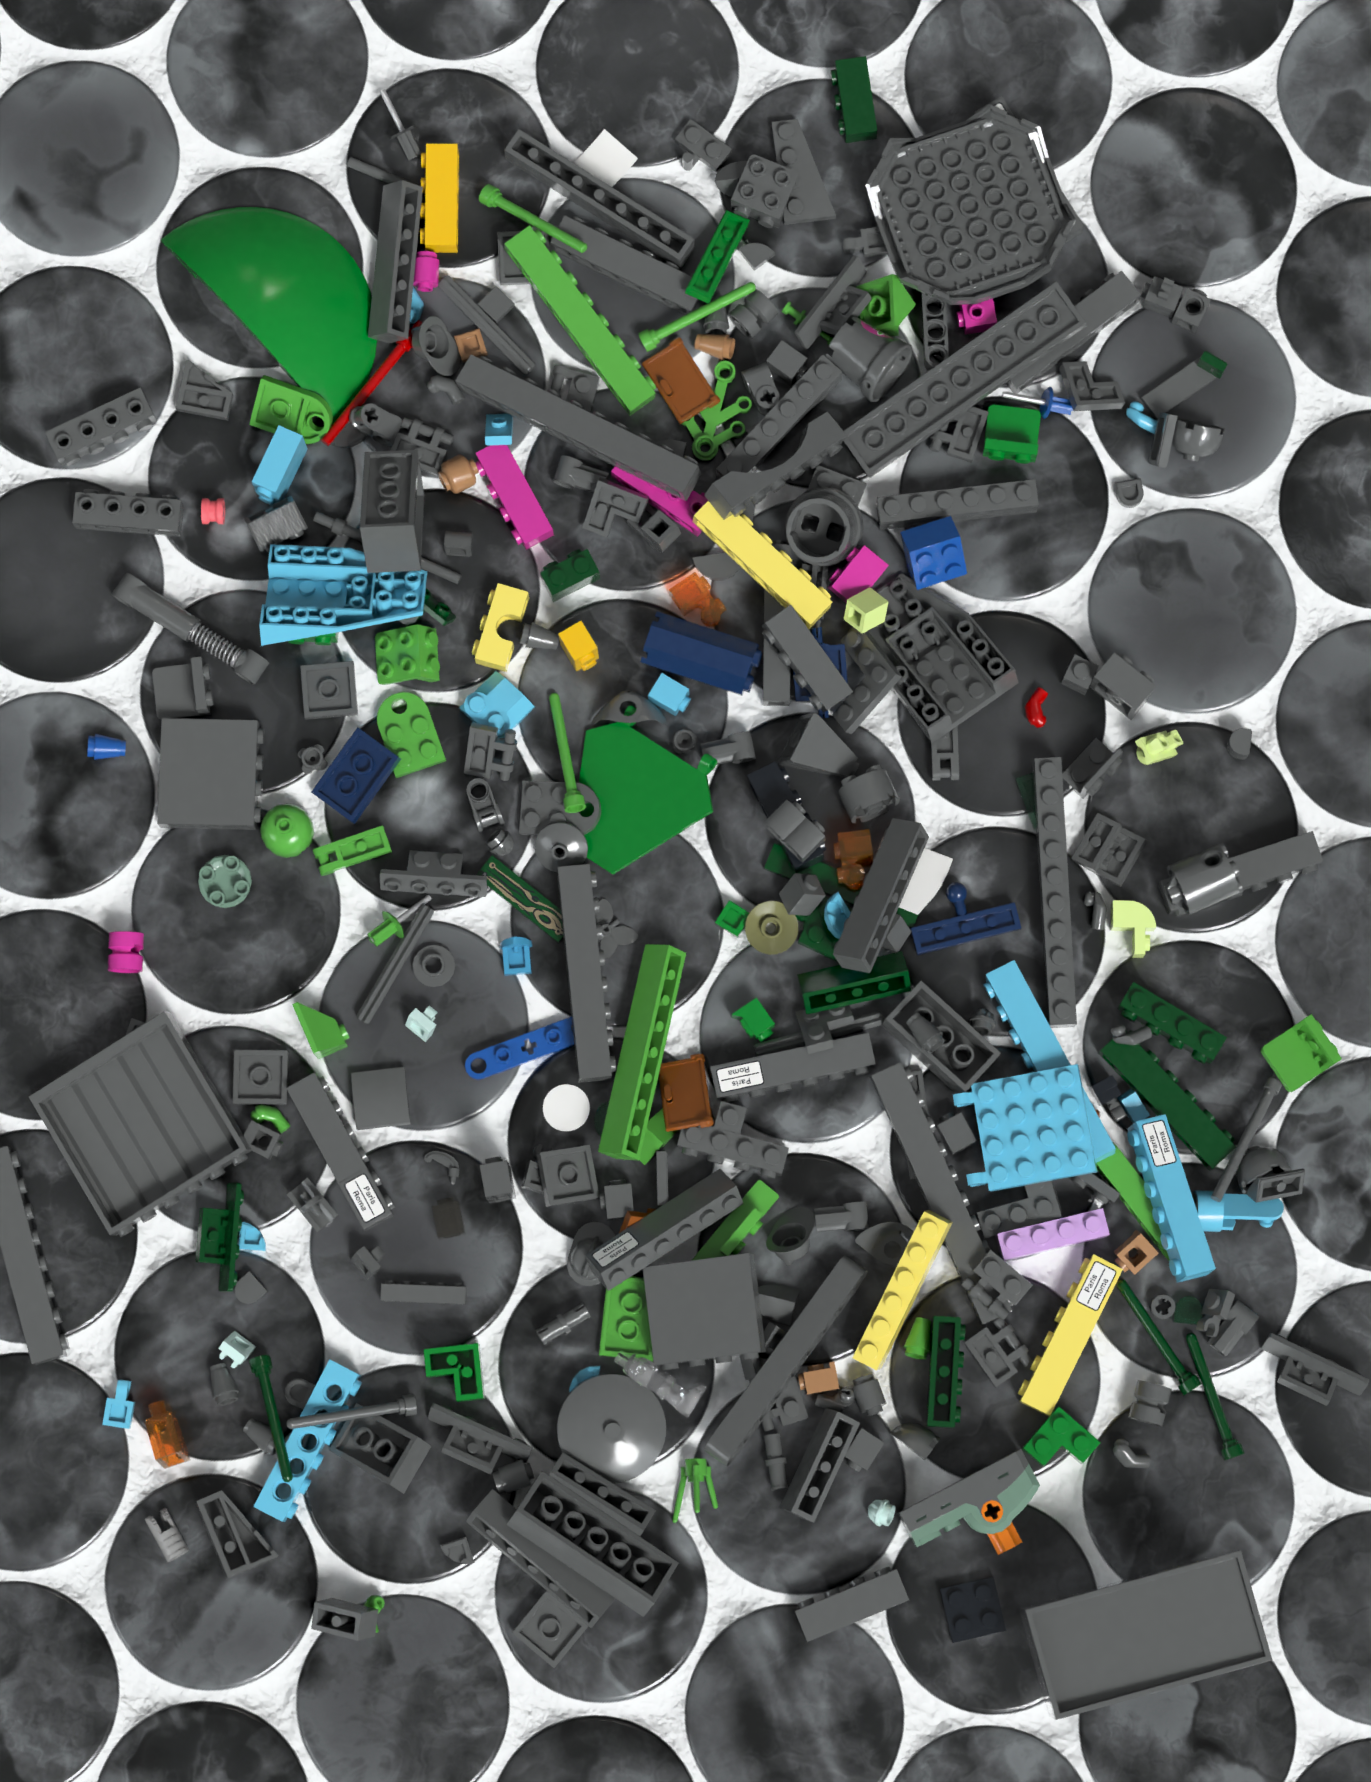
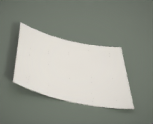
M604 129L573 163L613 187L638 158Z

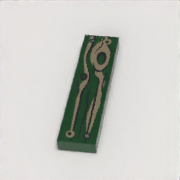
M491 856L476 875L486 876L488 888L559 943L563 939L561 910L498 859Z

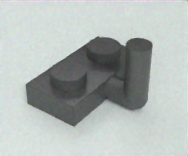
M692 119L688 121L675 138V143L688 151L682 156L683 169L686 171H690L700 160L717 172L732 153V149Z

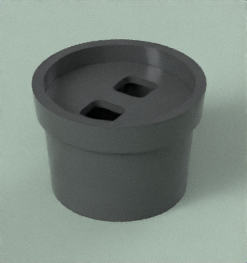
M819 487L804 492L791 504L785 519V536L792 551L801 560L816 566H833L844 562L854 547L858 548L863 536V518L857 504L847 494L834 488ZM806 514L819 518V524L815 533L805 531L801 527ZM832 522L844 526V532L839 542L828 539L826 536L829 525Z

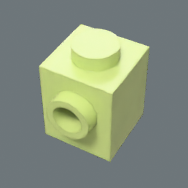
M869 587L847 599L844 620L863 634L885 622L889 601Z

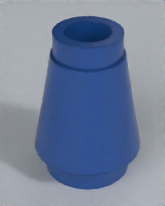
M96 733L95 736H88L87 757H94V760L125 756L126 740Z

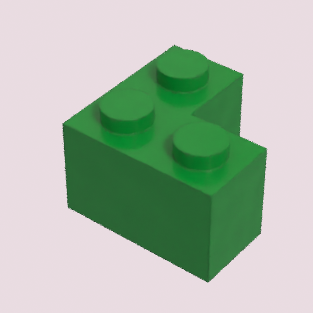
M480 1344L424 1349L426 1377L454 1375L457 1402L485 1399Z
M1058 1406L1021 1449L1042 1467L1047 1464L1060 1447L1077 1462L1083 1464L1101 1442Z

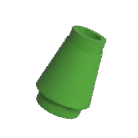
M920 1317L915 1318V1322L904 1345L906 1356L925 1360L927 1354H930V1320Z

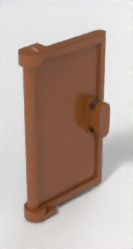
M677 338L669 343L670 346L644 361L642 365L679 424H682L706 408L714 407L721 400L714 393L687 351L683 340Z
M703 1054L690 1055L691 1058L661 1064L659 1084L666 1132L696 1126L705 1128L714 1124L711 1117L704 1066L705 1056Z

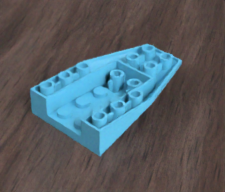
M270 544L266 603L262 604L259 624L261 646L337 633L423 615L427 571L367 573L364 552L352 548Z

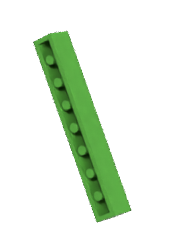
M529 225L504 243V250L627 414L631 416L655 398V384L649 376L643 377L638 369L641 366L633 355L628 357L622 349L625 345L617 334L612 335L607 329L609 323L601 313L596 314L591 306L594 304L585 292L581 294L575 285L578 282L570 271L565 273L560 266L562 261L554 250L550 252L544 245L546 239L538 229L534 231Z
M645 944L598 1152L615 1159L640 1160L686 957L685 952L670 945Z

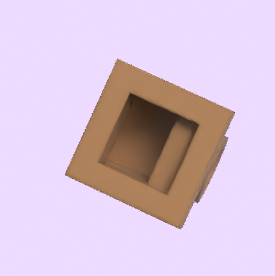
M1136 1229L1133 1235L1114 1251L1118 1256L1114 1261L1124 1272L1130 1270L1135 1275L1158 1252ZM1135 1248L1137 1254L1134 1257H1129L1128 1252Z
M829 1362V1368L824 1369V1364L808 1366V1372L798 1374L800 1390L806 1389V1395L838 1390L839 1384L835 1362Z

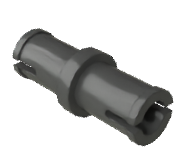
M581 1302L563 1315L561 1313L557 1314L556 1319L535 1331L545 1345L560 1334L571 1332L570 1328L591 1316L586 1307H584L583 1302Z
M780 1433L763 1436L767 1455L765 1466L769 1468L771 1491L788 1488L785 1471L787 1459L783 1457Z

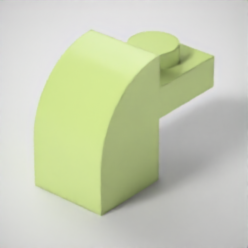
M1113 900L1111 903V931H1132V958H1143L1145 951H1150V935H1145V931H1154L1156 929L1153 914L1146 906L1139 902Z

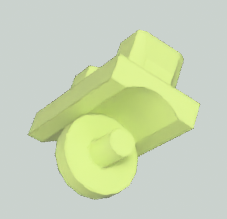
M1173 730L1169 733L1163 731L1139 738L1135 741L1138 746L1137 758L1141 763L1149 765L1176 756L1178 753L1175 748L1183 744L1178 731Z

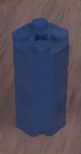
M658 611L656 612L655 617L659 621H653L643 649L647 654V658L641 657L640 662L642 664L743 696L744 692L750 693L754 682L751 672L753 666L758 668L763 654L762 650L758 649L759 644Z

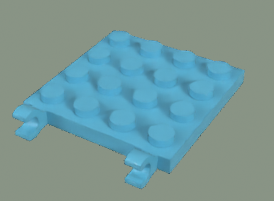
M1078 1064L974 1083L971 1086L972 1092L953 1095L955 1106L963 1107L972 1104L975 1106L986 1172L967 1174L968 1186L975 1187L988 1184L989 1191L991 1192L1097 1172Z

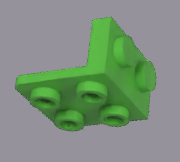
M417 624L377 633L375 636L378 683L389 685L413 679L427 682L440 681L436 629Z
M1312 1014L1261 1048L1262 1055L1288 1092L1295 1091L1342 1059L1338 1054L1336 1046L1330 1042L1323 1032L1321 1024L1314 1019Z

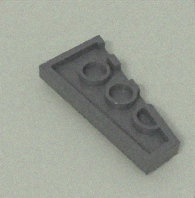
M798 119L772 122L776 163L798 173V179L783 211L784 225L836 219L835 211Z

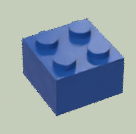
M951 516L900 532L907 568L917 590L967 574L961 538Z

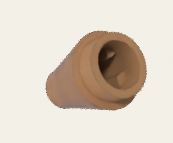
M698 334L695 340V349L721 360H725V358L731 359L735 349V339L730 338L728 334Z

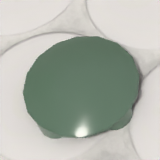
M221 855L212 858L200 869L198 883L200 892L206 901L216 907L228 908L236 906L245 900L250 892L252 879L250 871L244 862L235 856Z

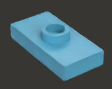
M486 414L485 445H511L513 416L509 414Z

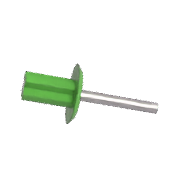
M429 895L425 896L397 918L391 913L383 911L384 922L367 934L370 942L374 943L377 947L393 934L403 938L404 932L400 923L416 912L422 904L428 903L431 897Z

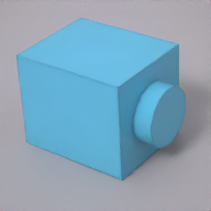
M661 673L648 694L649 701L674 716L678 714L679 710L681 712L685 711L691 698L688 697L689 689L663 673Z

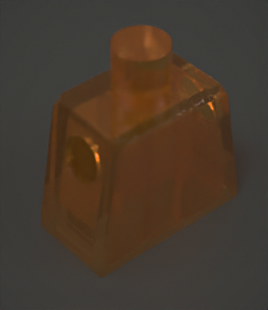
M157 1401L148 1405L151 1418L146 1419L145 1424L155 1460L164 1469L190 1461L175 1415L171 1411L167 1412L164 1401Z

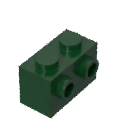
M581 549L575 550L567 555L568 559L560 563L554 561L543 567L544 571L540 572L541 580L553 602L600 579V572L588 549L581 551Z

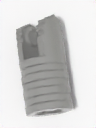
M164 1508L160 1510V1516L167 1528L166 1531L162 1533L153 1516L146 1517L145 1521L167 1562H171L187 1553L189 1549L168 1510Z

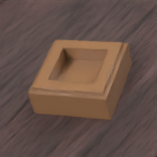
M479 328L454 336L462 363L467 362L470 355L478 358L487 355Z

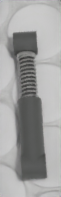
M126 572L111 594L124 605L132 609L134 608L184 641H195V644H199V647H203L207 652L214 654L215 657L218 656L223 662L226 661L227 664L233 667L235 674L252 685L257 683L269 664L265 658L250 649L245 651L240 648L237 649L236 645L232 646L233 643L229 644L228 640L224 641L225 638L221 639V635L217 636V633L213 634V630L205 629V625L201 626L199 618L155 592L130 573Z

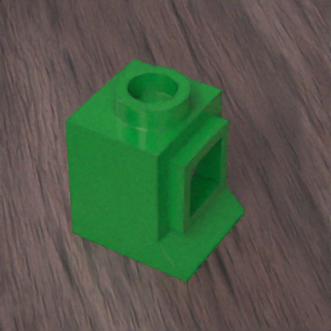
M757 997L732 1014V1018L740 1020L741 1026L750 1038L754 1036L756 1040L758 1039L762 1042L773 1034L771 1029L775 1027V1023Z

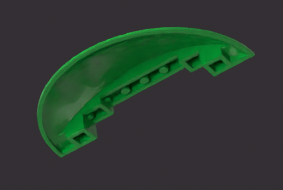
M236 207L204 214L184 223L162 238L160 241L194 278L197 277L209 291H212L279 363V366L298 387L320 395L328 403L332 411L333 425L367 383L373 368L377 348V340L368 337L372 302L371 291L363 273L347 250L330 234L301 217L275 209L260 207Z

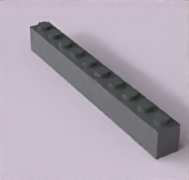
M470 355L455 380L461 391L684 501H687L702 475L698 462L686 455L682 458L674 454L675 451L664 444L657 446L651 443L652 440L641 433L635 435L619 422H615V424L606 421L607 418L597 411L590 413L574 400L565 401L561 399V395L552 389L545 391L529 378L524 380L518 378L511 369L507 367L500 369L484 356L478 358Z
M1061 757L1034 758L1032 769L1047 1022L1051 1028L1075 1027L1077 1025L1062 761Z
M900 1062L871 1075L870 1078L929 1210L953 1222L944 1239V1244L961 1282L963 1283L969 1277L973 1282L977 1283L981 1277L973 1270L990 1251V1247L986 1240L981 1241L977 1231L981 1230L975 1215L970 1216L966 1206L970 1205L964 1190L959 1191L955 1184V1181L959 1180L956 1171L952 1165L947 1166L944 1156L947 1155L946 1149L942 1141L937 1142L933 1135V1131H936L934 1122L930 1115L927 1117L924 1115L921 1108L925 1106L924 1100L919 1091L914 1092L910 1083L914 1081L912 1073L908 1066L903 1068ZM988 1283L983 1288L994 1299L1000 1294ZM968 1295L981 1325L999 1318L996 1314H990L987 1311L988 1308L977 1298L972 1299ZM1006 1299L1002 1306L1009 1312H1012L1011 1306L1014 1304Z

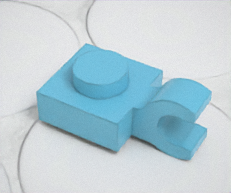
M118 1380L115 1398L108 1397L106 1400L102 1425L131 1429L135 1406L134 1401L127 1400L131 1381Z

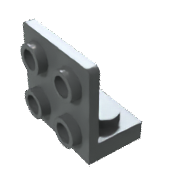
M1095 738L1062 774L1063 782L1082 799L1088 794L1092 797L1102 787V783L1105 781L1103 777L1105 775L1111 777L1118 770L1123 762L1120 759L1123 751L1119 748L1113 753L1101 741Z

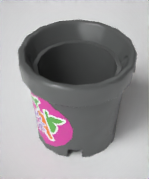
M853 317L851 319L855 324L851 326L846 322L829 345V348L834 350L831 357L826 353V358L861 389L863 396L870 402H877L894 387L904 373L911 359L912 345L902 339H894L858 317Z

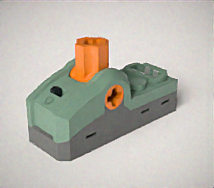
M1019 1449L902 1510L898 1515L915 1547H919L940 1536L939 1530L942 1528L945 1532H948L961 1525L959 1519L964 1518L970 1528L979 1533L987 1534L997 1555L1022 1543L1012 1520L1031 1501L1040 1484L1022 1449ZM986 1505L996 1507L997 1511L994 1512V1519L991 1516H985L984 1512L988 1510Z

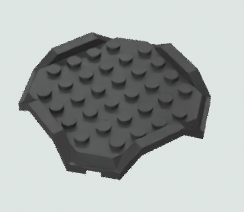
M991 104L964 122L917 138H890L881 155L880 162L876 169L873 170L866 184V192L875 222L891 265L900 283L950 305L978 304L1025 288L1052 270L1076 223V219L1065 201L1049 159L1041 127L1022 118V120L1012 117L1007 114V111Z

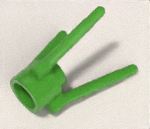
M685 1459V1467H681V1478L672 1518L673 1523L678 1521L687 1477L688 1482H693L694 1511L696 1513L700 1512V1482H704V1476L713 1508H718L711 1478V1467L707 1466V1459Z

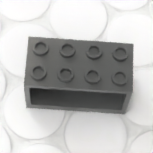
M418 450L365 452L360 532L367 573L421 571L425 494Z

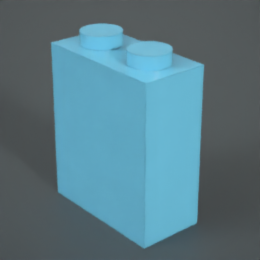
M278 425L252 480L255 492L259 495L258 498L270 505L285 498L308 449L302 435Z

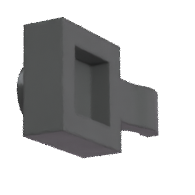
M878 227L860 229V237L846 238L842 244L844 254H852L863 250L864 257L887 254Z
M1209 1289L1201 1314L1205 1317L1199 1319L1196 1330L1207 1331L1206 1336L1216 1337L1219 1332L1221 1319L1227 1320L1235 1294L1228 1290Z

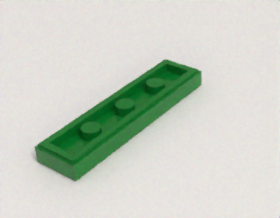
M728 210L725 211L686 288L685 294L708 304L710 303L749 225V219Z

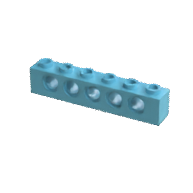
M329 1359L300 1417L314 1415L323 1409L327 1412L349 1409L346 1403L350 1395L355 1397L362 1384L358 1380L360 1375ZM333 1385H338L342 1389V1395L336 1401H332L328 1397V1390ZM336 1422L293 1429L285 1444L289 1462L291 1464L294 1459H301L304 1463L303 1471L300 1474L292 1473L293 1479L290 1482H284L277 1460L253 1507L282 1522H285L287 1518H293L299 1506L295 1503L299 1494L304 1495L311 1483L308 1477L312 1469L317 1470L324 1458V1455L320 1454L324 1445H330L337 1431L333 1429ZM308 1434H313L317 1439L316 1446L311 1450H307L303 1446V1438ZM283 1483H287L291 1487V1495L286 1499L280 1498L277 1493L278 1487Z

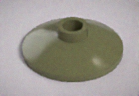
M767 901L758 904L750 911L745 922V934L754 949L764 954L775 955L786 951L793 945L798 935V921L795 915L787 913L783 903ZM768 923L774 924L775 931L773 933L766 931Z

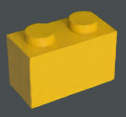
M582 621L558 634L560 645L576 671L580 669L586 671L597 664L596 660L599 659L598 647Z

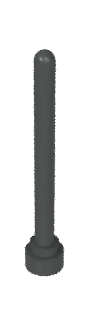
M413 1393L401 1395V1398L396 1399V1402L290 1418L287 1420L286 1425L289 1429H296L397 1412L399 1415L403 1414L404 1417L417 1414V1405Z

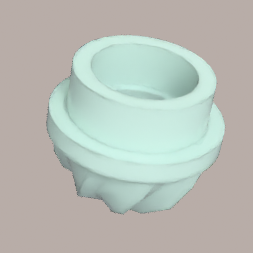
M875 1500L868 1507V1516L877 1526H889L893 1520L896 1507L891 1505L889 1500Z

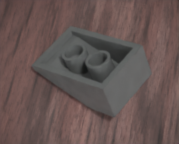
M356 1403V1405L354 1406V1408L363 1407V1406H361L360 1404ZM378 1415L347 1420L329 1451L404 1494L432 1446L418 1436Z

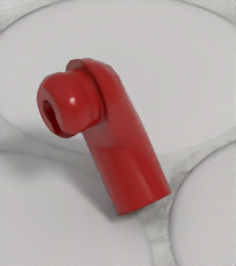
M1037 687L1025 705L1027 720L1036 728L1043 727L1047 720L1046 716L1043 715L1041 704L1048 696V693L1040 687Z

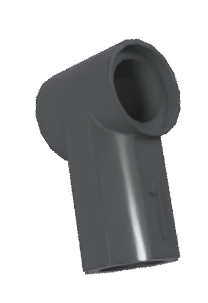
M563 455L560 457L552 481L564 488L575 489L576 487L594 493L598 480L600 478L608 480L609 473L583 465L580 460Z
M748 731L731 734L726 739L700 744L702 756L704 754L711 755L717 760V765L728 762L735 764L744 763L756 759L751 732Z
M851 1202L842 1204V1206L814 1209L816 1232L834 1230L860 1231L869 1228L867 1202Z
M1237 1299L1231 1306L1227 1320H1224L1219 1326L1217 1336L1211 1337L1207 1343L1218 1353L1226 1357L1242 1335H1246L1252 1328L1259 1315Z

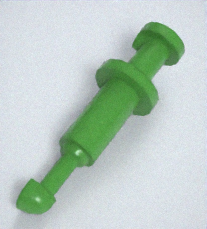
M790 301L781 311L786 315L790 314L794 317L796 321L793 324L795 325L802 323L806 317V310L800 313L791 306ZM822 331L819 335L828 341L827 344L830 345L833 337L828 336Z

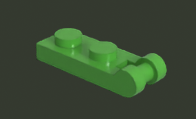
M383 825L313 850L314 857L318 858L320 863L319 871L321 876L329 875L337 870L392 852ZM335 852L338 860L330 862L328 855Z

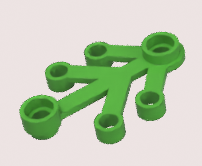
M721 361L715 366L714 375L717 384L714 393L718 395L721 401L714 407H708L700 412L706 423L704 433H702L694 421V416L689 421L682 423V425L687 427L694 439L692 444L693 454L702 461L713 459L718 453V446L732 438H741L745 434V425L741 421H734L729 429L714 436L716 426L739 413L746 414L752 408L750 398L741 396L737 399L736 403L721 411L727 384L735 378V367L729 361ZM727 370L730 375L723 378L720 376V372ZM746 401L749 406L742 409L739 407V403ZM735 426H740L742 432L736 434L732 429ZM707 444L710 446V450L703 452L700 447Z

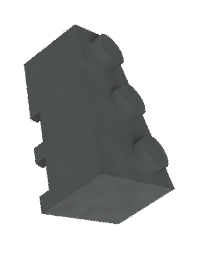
M222 1490L196 1501V1507L226 1580L278 1558L279 1555L268 1545Z

